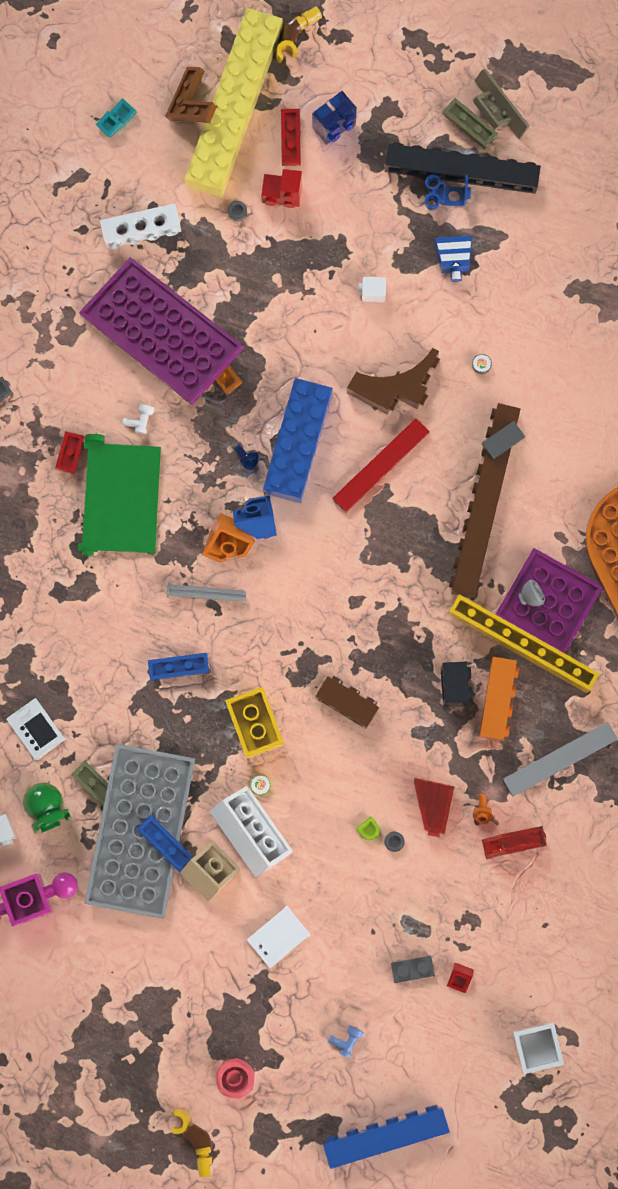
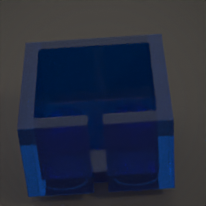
M343 90L329 100V103L335 109L334 111L325 103L312 113V128L326 145L337 141L343 132L350 131L356 125L357 107Z

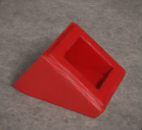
M455 963L447 987L466 993L474 970Z

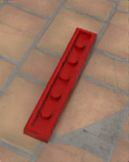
M415 418L332 499L347 513L415 448L430 431Z

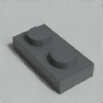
M431 956L391 963L394 983L435 976Z

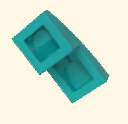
M122 98L111 112L107 111L96 123V126L111 138L136 115L137 111Z

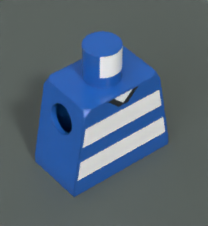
M472 235L435 238L434 247L441 273H450L451 282L462 281L461 272L469 270Z

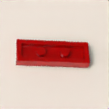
M281 109L282 166H301L300 109Z

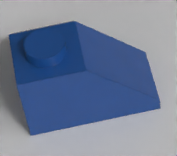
M270 495L250 498L245 502L246 506L244 508H238L233 512L235 526L256 539H267L277 536Z

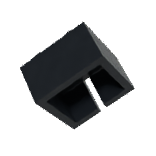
M467 661L442 663L440 671L443 707L467 706L471 699H473L472 686H468V681L471 679V666L467 667Z

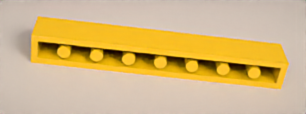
M460 594L448 613L450 617L585 693L590 692L600 674Z

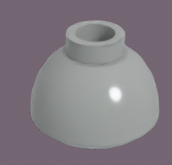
M532 579L524 584L522 592L518 595L523 605L540 606L545 602L540 586Z

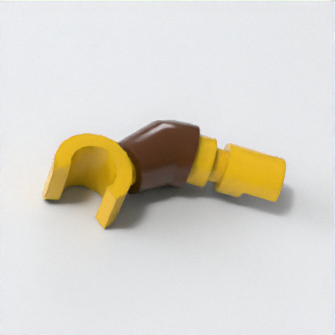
M316 6L302 13L301 17L290 18L283 25L282 42L276 50V60L278 63H281L283 60L282 51H289L292 57L296 58L297 48L295 44L299 34L302 33L306 26H310L322 18L321 12Z
M174 1110L172 1112L173 1116L181 1117L183 1126H175L171 1132L174 1134L185 1133V1137L193 1145L196 1155H199V1158H197L199 1177L211 1176L209 1165L212 1164V1157L209 1156V1153H211L212 1141L210 1135L196 1124L191 1125V1117L186 1110Z

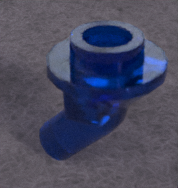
M240 444L234 448L241 457L240 463L245 469L250 470L258 464L259 456L255 451L247 453Z

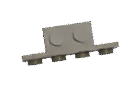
M486 69L481 70L475 82L483 93L473 99L474 104L494 130L509 125L519 139L522 138L529 129V124Z

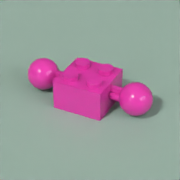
M63 872L55 876L52 884L44 886L41 874L36 873L1 886L0 894L3 903H0V919L1 916L8 914L11 926L16 927L53 913L49 898L53 896L63 899L72 897L78 889L77 879L72 874Z

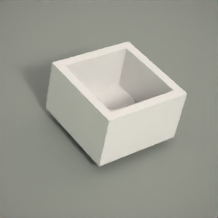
M550 1022L512 1031L521 1073L527 1074L564 1065L554 1023Z

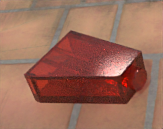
M414 778L413 786L423 829L428 832V836L440 838V835H444L446 831L454 786Z
M543 826L482 839L486 859L545 847L547 846V837Z

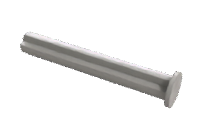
M168 582L167 598L169 596L244 602L246 600V591L172 585Z

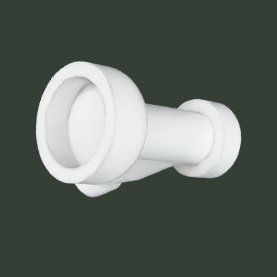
M139 404L140 420L124 418L123 425L134 427L137 433L146 434L148 417L153 414L154 408Z

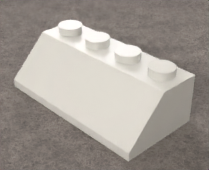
M248 786L225 798L209 811L255 878L293 853Z

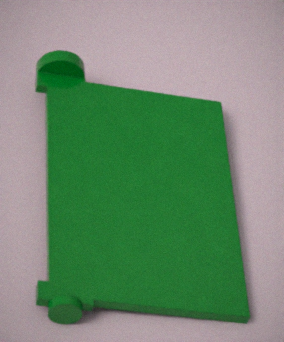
M86 434L84 449H88L83 539L82 543H78V551L82 552V556H94V552L98 551L155 554L161 447L104 444V435Z

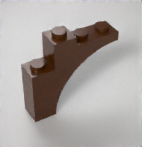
M432 347L429 354L418 365L394 376L374 377L356 371L347 387V394L387 415L390 410H395L399 402L396 399L418 409L420 404H425L429 396L426 394L427 387L425 386L431 377L429 374L432 368L435 369L440 361V358H438L439 351Z

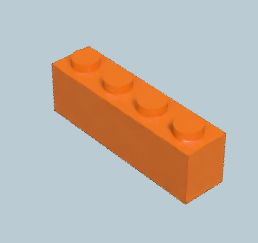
M498 657L491 659L479 738L503 741L504 737L509 735L510 725L506 724L507 718H511L513 706L510 705V700L515 697L516 686H513L514 678H518L519 667L516 666L517 661Z

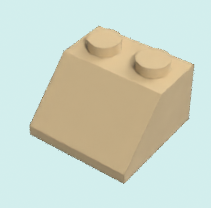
M212 841L187 863L180 874L209 902L241 869Z

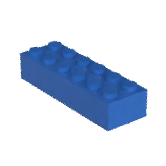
M298 378L294 379L263 486L264 494L302 503L332 398V387Z

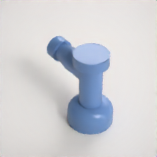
M349 1025L347 1042L335 1038L333 1035L328 1040V1043L340 1048L339 1053L347 1058H351V1050L356 1040L362 1038L364 1034L360 1029Z

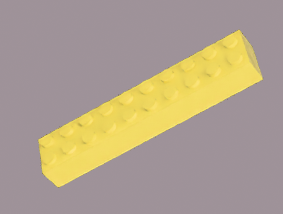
M246 7L213 99V103L217 108L211 122L205 123L185 177L186 187L223 198L281 36L283 18Z

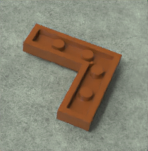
M201 67L186 68L165 115L168 120L200 123L211 122L217 106L213 102L192 101L205 72Z

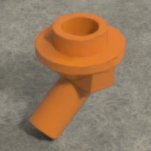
M482 793L479 794V808H474L473 818L480 823H486L492 819L493 814L492 809L487 808V794Z

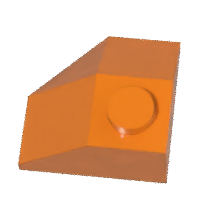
M220 513L211 528L202 555L217 562L227 561V558L238 556V558L245 557L255 543V539L237 528L234 518Z

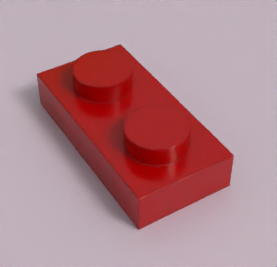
M65 431L55 467L56 470L71 474L76 473L85 436Z

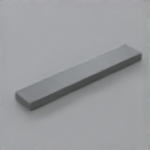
M609 722L502 780L513 797L613 743L618 738Z

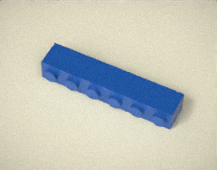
M437 1104L425 1108L426 1111L418 1113L417 1110L405 1114V1118L399 1120L397 1116L386 1119V1123L379 1126L377 1122L366 1125V1130L359 1132L358 1128L347 1131L346 1136L338 1137V1134L327 1137L326 1142H323L330 1169L450 1133L442 1106L438 1107Z

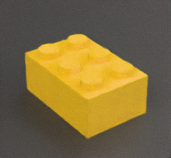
M263 687L225 700L246 759L284 746Z

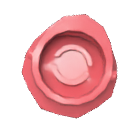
M235 1058L223 1061L215 1074L217 1087L223 1096L241 1099L252 1091L255 1072L248 1063L241 1059Z

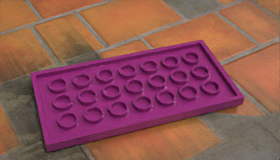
M131 257L79 312L81 317L190 405H193L244 349L241 343Z

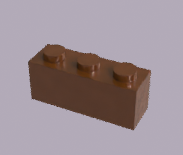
M327 676L315 699L367 730L379 710L378 702L368 696L366 699L360 696V691L352 686L349 688L342 685L343 681L335 676L332 678Z

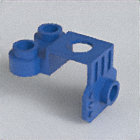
M466 174L464 187H445V182H441L437 175H429L425 180V187L432 193L426 195L425 207L429 210H435L439 207L440 203L444 206H465L467 199L471 198V187H467L468 175ZM430 183H435L436 186H435V187H430L429 184H430ZM452 191L457 192L460 196L459 200L451 201L448 197L449 193ZM434 201L436 204L431 206L428 202Z

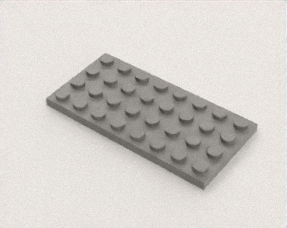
M116 744L84 904L165 918L174 866L137 828L152 815L178 842L180 841L195 758Z

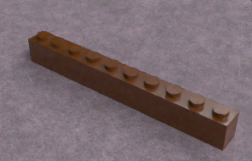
M498 403L496 409L492 408L490 420H493L492 427L488 426L485 438L491 437L513 421L517 424L521 408ZM484 447L482 449L481 456L484 457L483 464L479 463L476 475L480 477L478 483L474 482L472 494H475L474 501L469 502L467 512L471 514L469 520L465 519L462 530L466 532L465 538L460 539L458 550H461L460 558L456 557L453 568L457 569L455 577L451 576L449 588H452L451 594H460L474 599L476 596L511 448L493 460Z

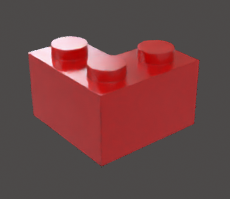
M283 169L282 176L264 174L261 193L262 203L268 206L278 204L284 205L287 208L300 207L302 171Z

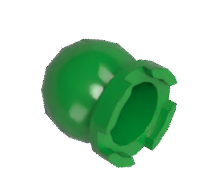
M49 783L34 784L24 794V810L31 819L35 820V823L31 825L35 834L40 829L43 833L60 826L59 821L64 818L66 821L72 818L68 809H62L64 803L62 794L58 788Z

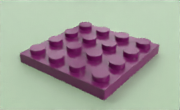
M533 548L495 615L557 650L566 653L603 586ZM530 579L535 580L540 586L545 597L543 605L531 606L521 603L518 595L522 592L524 584Z

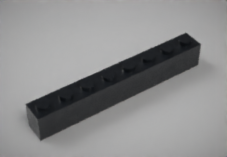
M398 142L389 143L385 164V172L422 178H427L429 175H437L440 180L465 184V176L467 174L469 177L468 184L532 194H536L541 165H537L534 162L521 163L514 159L500 160L494 156L480 157L474 153L466 155L458 151L445 152L439 148L425 149L419 145H413L412 147L404 146V144Z

